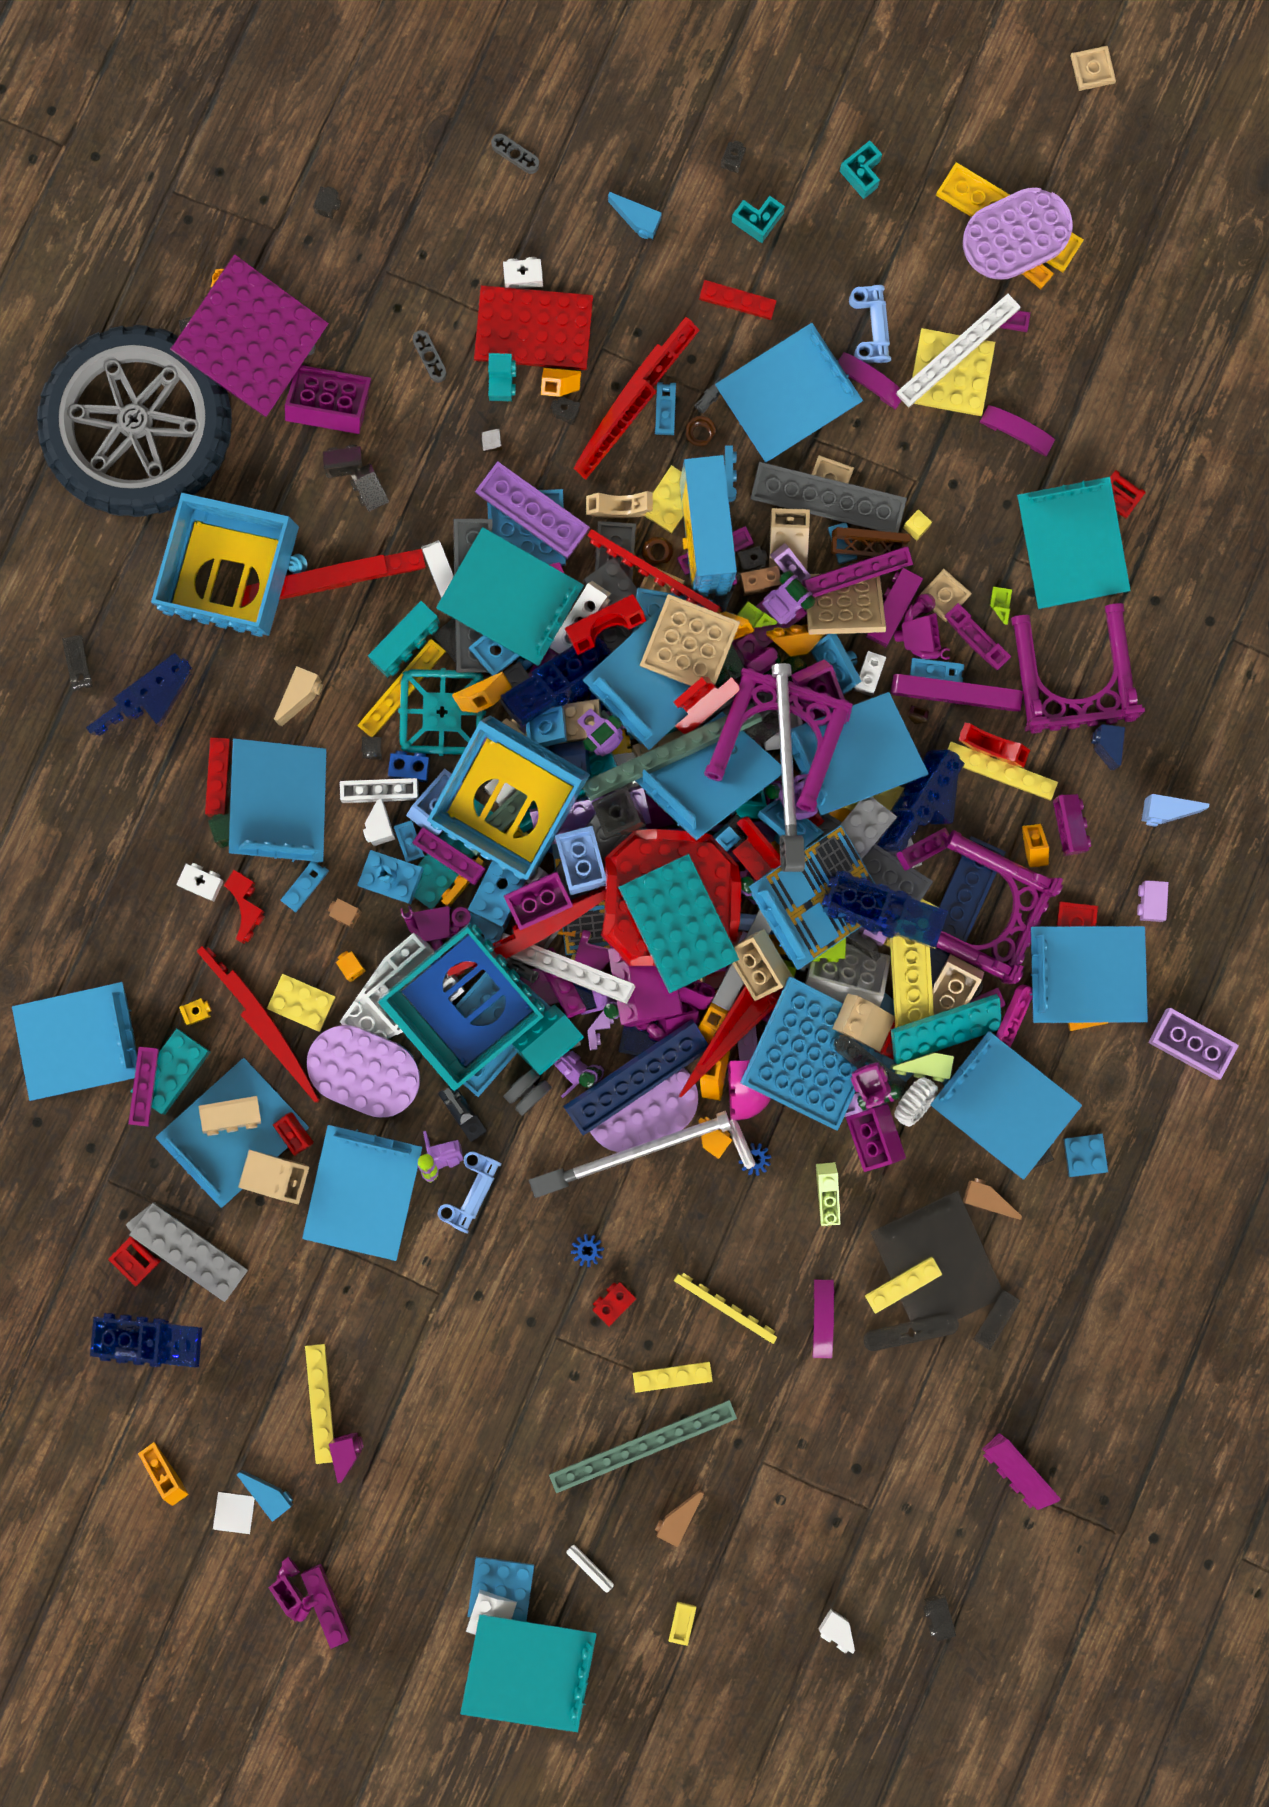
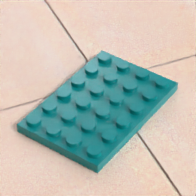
M689 854L618 887L669 993L740 960Z

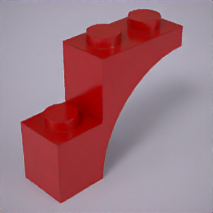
M966 722L960 732L959 741L972 750L1024 768L1030 749L1023 744L1000 738Z
M233 870L224 887L235 896L239 904L241 924L235 939L244 944L246 941L249 942L254 935L253 929L256 925L259 926L265 916H263V910L246 900L247 896L250 898L253 895L256 883Z

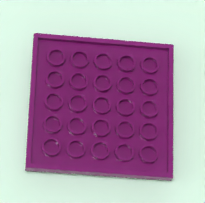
M233 255L170 350L262 416L267 417L329 323L238 256Z

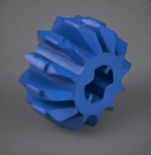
M751 1143L750 1152L754 1156L759 1155L760 1159L758 1160L760 1162L758 1164L755 1163V1166L749 1169L748 1175H752L753 1169H755L756 1176H759V1168L765 1173L767 1170L763 1165H771V1163L765 1162V1159H770L771 1155L764 1156L768 1149L765 1148L760 1151L762 1144H758L755 1150L754 1143ZM745 1166L742 1167L743 1171L747 1169Z
M584 1234L585 1241L577 1237L580 1245L573 1243L572 1246L578 1248V1250L571 1251V1254L578 1253L574 1261L581 1258L580 1266H583L586 1260L587 1267H591L590 1260H593L594 1264L597 1265L598 1261L595 1259V1256L601 1259L603 1257L597 1251H603L604 1247H596L601 1243V1240L593 1243L595 1235H592L590 1241H588L587 1234ZM585 1245L593 1248L591 1250L593 1253L590 1256L582 1253L584 1251L582 1248Z

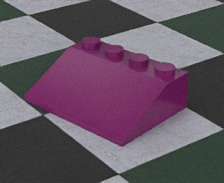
M301 365L293 377L286 399L285 421L360 434L371 378Z
M614 948L608 949L612 976L635 985V989L627 1004L617 1000L621 1025L633 1027L683 1014L679 989L669 993L656 966H628Z
M1000 1433L982 1448L985 1452L983 1455L990 1464L994 1462L999 1467L996 1471L1003 1479L1007 1477L1012 1482L1010 1487L1017 1494L1019 1492L1025 1497L1023 1501L1030 1509L1034 1507L1036 1510H1039L1061 1500L1011 1442Z

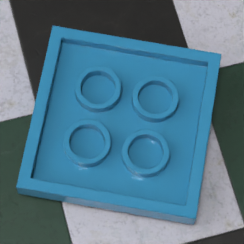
M476 1556L468 1617L472 1615L479 1591L483 1590L516 1601L517 1604L512 1620L526 1622L534 1564Z

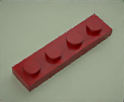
M704 280L699 300L769 320L772 319L777 301Z

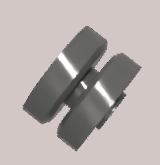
M533 1068L525 1075H522L503 1096L509 1103H514L520 1097L522 1098L515 1108L521 1116L527 1113L552 1088L546 1080L534 1086L540 1075Z

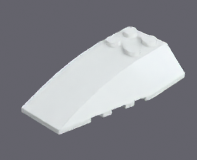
M413 932L382 960L340 1023L342 1025L360 1027L386 1039L402 1033L403 1031L380 1006L378 1001L382 995L432 955L435 950ZM429 965L425 970H423L419 975H417L413 980H411L407 985H405L400 991L406 988L410 983H412L416 978H418L422 973H424L428 968H430L431 965ZM446 973L443 980V991L446 992L459 981L458 978L454 975L448 976ZM460 987L449 997V1000L451 1002L454 1001L465 991L464 988Z

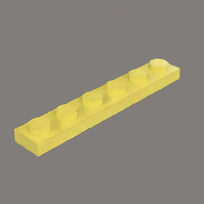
M950 742L944 761L1050 801L1058 784L1057 781Z
M685 1273L682 1276L677 1274L674 1279L676 1283L774 1344L777 1336L774 1335L775 1331L767 1325L764 1328L757 1324L759 1320L751 1315L745 1317L741 1314L743 1310L734 1304L731 1307L725 1304L726 1299L718 1294L712 1296L708 1293L710 1289L704 1285L699 1284L697 1286L693 1284V1278Z
M325 1344L305 1346L315 1460L316 1464L331 1463L333 1461L329 1443L334 1439L326 1346Z

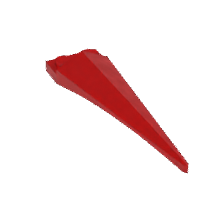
M744 984L681 1090L679 1097H682L736 1043L775 1008L783 988L754 1001Z

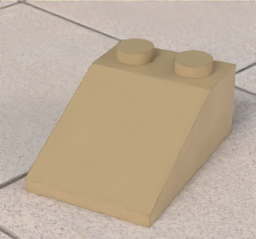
M296 666L274 718L278 725L283 726L315 698L316 694H320L323 685L317 674Z
M950 954L932 987L934 1015L968 1004L981 983L984 972Z
M847 994L832 1029L880 1052L895 1020V1016L859 996Z

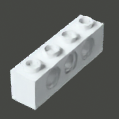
M589 582L557 632L550 648L566 659L572 656L575 657L577 653L570 643L564 628L578 622V617L586 618L607 607L611 601L608 599L611 593L595 582ZM588 601L594 602L595 610L588 608Z
M417 778L340 781V800L342 803L376 802L380 798L383 802L413 801L419 798Z

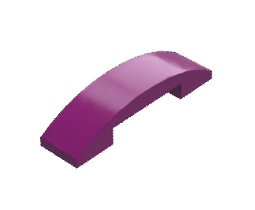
M844 352L838 363L845 374L849 375L848 378L851 377L881 397V401L896 410L902 401L896 395L897 391L901 388L870 365Z
M988 405L980 420V423L995 431L998 429L1029 445L1030 449L1044 456L1048 455L1055 441L1053 437L1030 422Z
M959 603L944 616L965 642L996 670L1000 669L1011 658L999 644H996L971 619V615Z
M814 1279L812 1358H832L834 1280Z

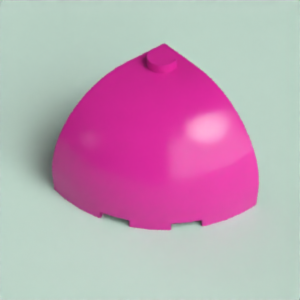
M750 1060L730 1061L728 1063L730 1120L738 1121L754 1117L771 1100V1098L740 1084Z

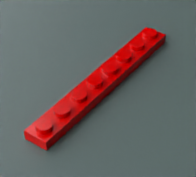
M591 529L587 535L592 545L599 549L601 546L607 549L606 553L613 558H616V556L622 558V563L630 568L632 566L637 567L640 574L645 577L650 575L655 578L654 582L661 587H664V585L670 587V592L678 597L683 595L687 598L686 601L695 605L698 604L718 614L722 611L720 606Z

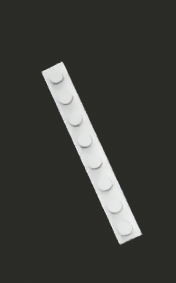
M1009 294L1004 296L897 391L896 395L909 408L1021 307Z
M503 933L500 940L510 935ZM532 945L510 957L626 1004L635 989L633 983L536 945Z

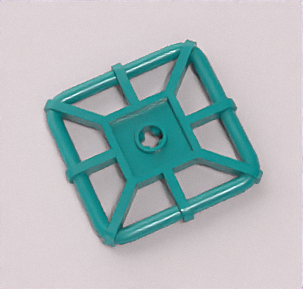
M441 668V670H405L402 673L400 708H398V713H400L399 740L402 751L439 754V756H444V754L462 755L466 747H444V731L458 732L469 743L471 738L461 729V715H475L477 728L479 722L486 716V711L482 710L478 713L461 711L452 697L454 693H445L446 678H472L473 680L465 687L467 688L484 680V675L482 673H456V670H446V668ZM413 677H440V693L426 692ZM409 681L423 695V709H408ZM441 706L448 710V714H444V718L437 714V710H440ZM408 714H423V727L407 741ZM425 731H439V746H412V744Z

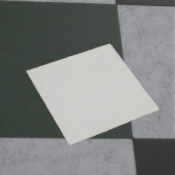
M218 1492L213 1529L250 1534L255 1498L253 1496Z

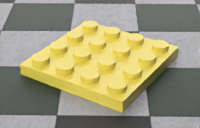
M921 328L912 378L960 335ZM983 341L914 404L982 416L995 342Z

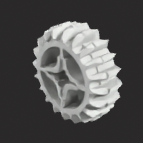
M925 1077L918 1079L898 1102L894 1113L895 1118L908 1127L914 1125L927 1112L930 1104L937 1096L938 1086Z

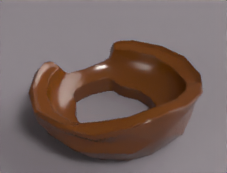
M704 416L693 418L686 427L688 441L696 446L707 445L716 433L712 420ZM698 426L705 427L710 434L708 439L705 441L696 439L693 435L694 429Z
M653 537L644 543L642 556L652 566L668 563L673 556V548L667 539ZM654 544L664 546L665 554L663 559L655 560L651 555L650 549Z

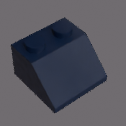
M1102 724L1092 733L1091 743L1094 744L1093 749L1108 768L1115 770L1121 766L1125 727Z
M583 740L549 746L551 752L589 773V778H591L589 751L585 749Z

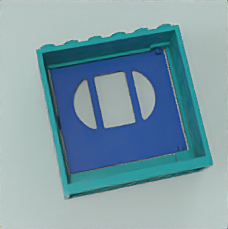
M471 923L467 924L382 995L378 1001L380 1006L453 1091L458 1089L541 1020L545 1014V1005L538 998L534 999L530 987L526 983L523 985L519 981L520 976L518 973L506 966L508 963L501 954L497 955L495 953V947L489 939L485 941L481 936L482 931L476 924L472 926ZM466 934H469V935H468L466 938H464L460 943H458L454 948H452L448 953H446L442 958H439V957H440L442 954H444L448 949H450L454 944H456L460 939H462ZM465 961L478 964L449 990L443 991L444 977L452 966ZM429 965H431L430 968H428L424 973H422L406 988L400 991L405 985H407L411 980H413L417 975H419L423 970H425ZM483 969L500 990L468 1017H464L449 1000V997ZM502 995H505V1009L496 1021L488 1025L471 1024L473 1019ZM531 1011H534L521 1023H519L515 1028H513L509 1033H507L503 1038H501L497 1043H495L491 1048H489L485 1053H483L479 1058H477L473 1063H471L468 1067H465L478 1055L485 1051L489 1046H491L495 1041H497L501 1036H503L507 1031H509L513 1026H515L519 1021H521L525 1016H527Z

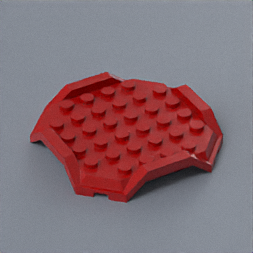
M663 829L634 830L604 858L606 891L605 916L601 936L620 954L619 956L628 966L656 965L618 887L687 854L691 857L732 945L736 942L741 910L739 866L711 834L705 833L698 840H695L687 831Z

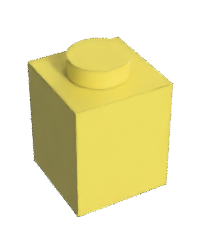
M917 510L905 523L903 529L917 541L929 529L932 522L920 510Z

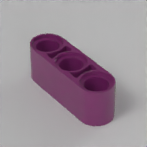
M696 980L680 988L679 994L682 1002L705 1010L713 1000L716 991L712 986Z

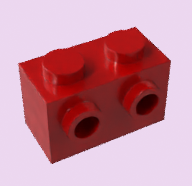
M621 1282L618 1284L612 1283L606 1290L608 1294L604 1298L600 1296L593 1303L595 1306L593 1311L608 1326L636 1300V1297Z

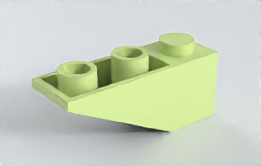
M932 1052L900 1064L891 1065L890 1069L895 1070V1074L906 1075L907 1072H911L917 1078L928 1075L933 1076L935 1081L944 1082V1079H950L954 1056Z
M835 1162L816 1164L821 1226L840 1225L839 1186Z

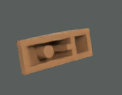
M975 1178L974 1181L969 1180L963 1203L1021 1220L1022 1216L992 1187L985 1185L986 1181Z
M701 1490L697 1491L667 1514L663 1521L659 1520L655 1528L657 1531L656 1536L678 1547L704 1492Z

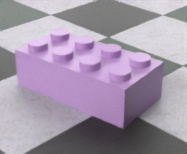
M1172 1008L1165 1010L1148 1042L1215 1080L1222 1078L1239 1046Z

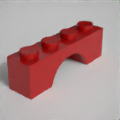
M632 594L564 629L574 650L579 655L595 647L597 635L605 628L619 625L631 629L645 622L646 618L641 606Z
M210 738L205 814L208 817L228 818V772L232 758L233 743L230 739Z

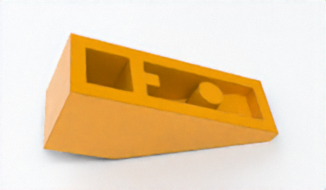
M155 1442L138 1453L164 1501L173 1506L189 1495L182 1481Z

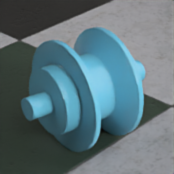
M301 554L291 556L288 570L292 574L304 572L307 569L306 558Z

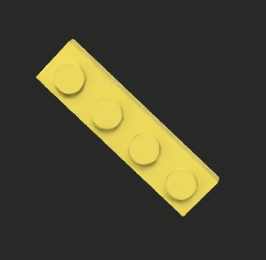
M930 1257L868 1293L865 1297L876 1314L941 1276L942 1273L933 1257Z
M710 1362L633 1372L635 1393L713 1382Z

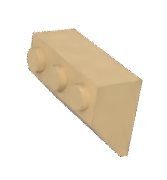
M765 929L750 935L733 946L740 960L732 964L754 1001L783 988L788 978H793Z
M257 1096L198 1106L203 1134L207 1133V1136L218 1135L219 1131L226 1130L227 1133L236 1132L238 1128L245 1126L246 1129H253L258 1127L257 1124H261Z

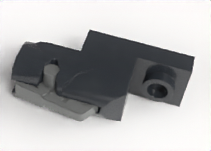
M448 1086V1089L440 1091L438 1095L470 1142L487 1132V1130L459 1089L453 1091Z

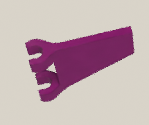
M583 930L574 961L601 971L610 961L608 948L588 943L591 932Z

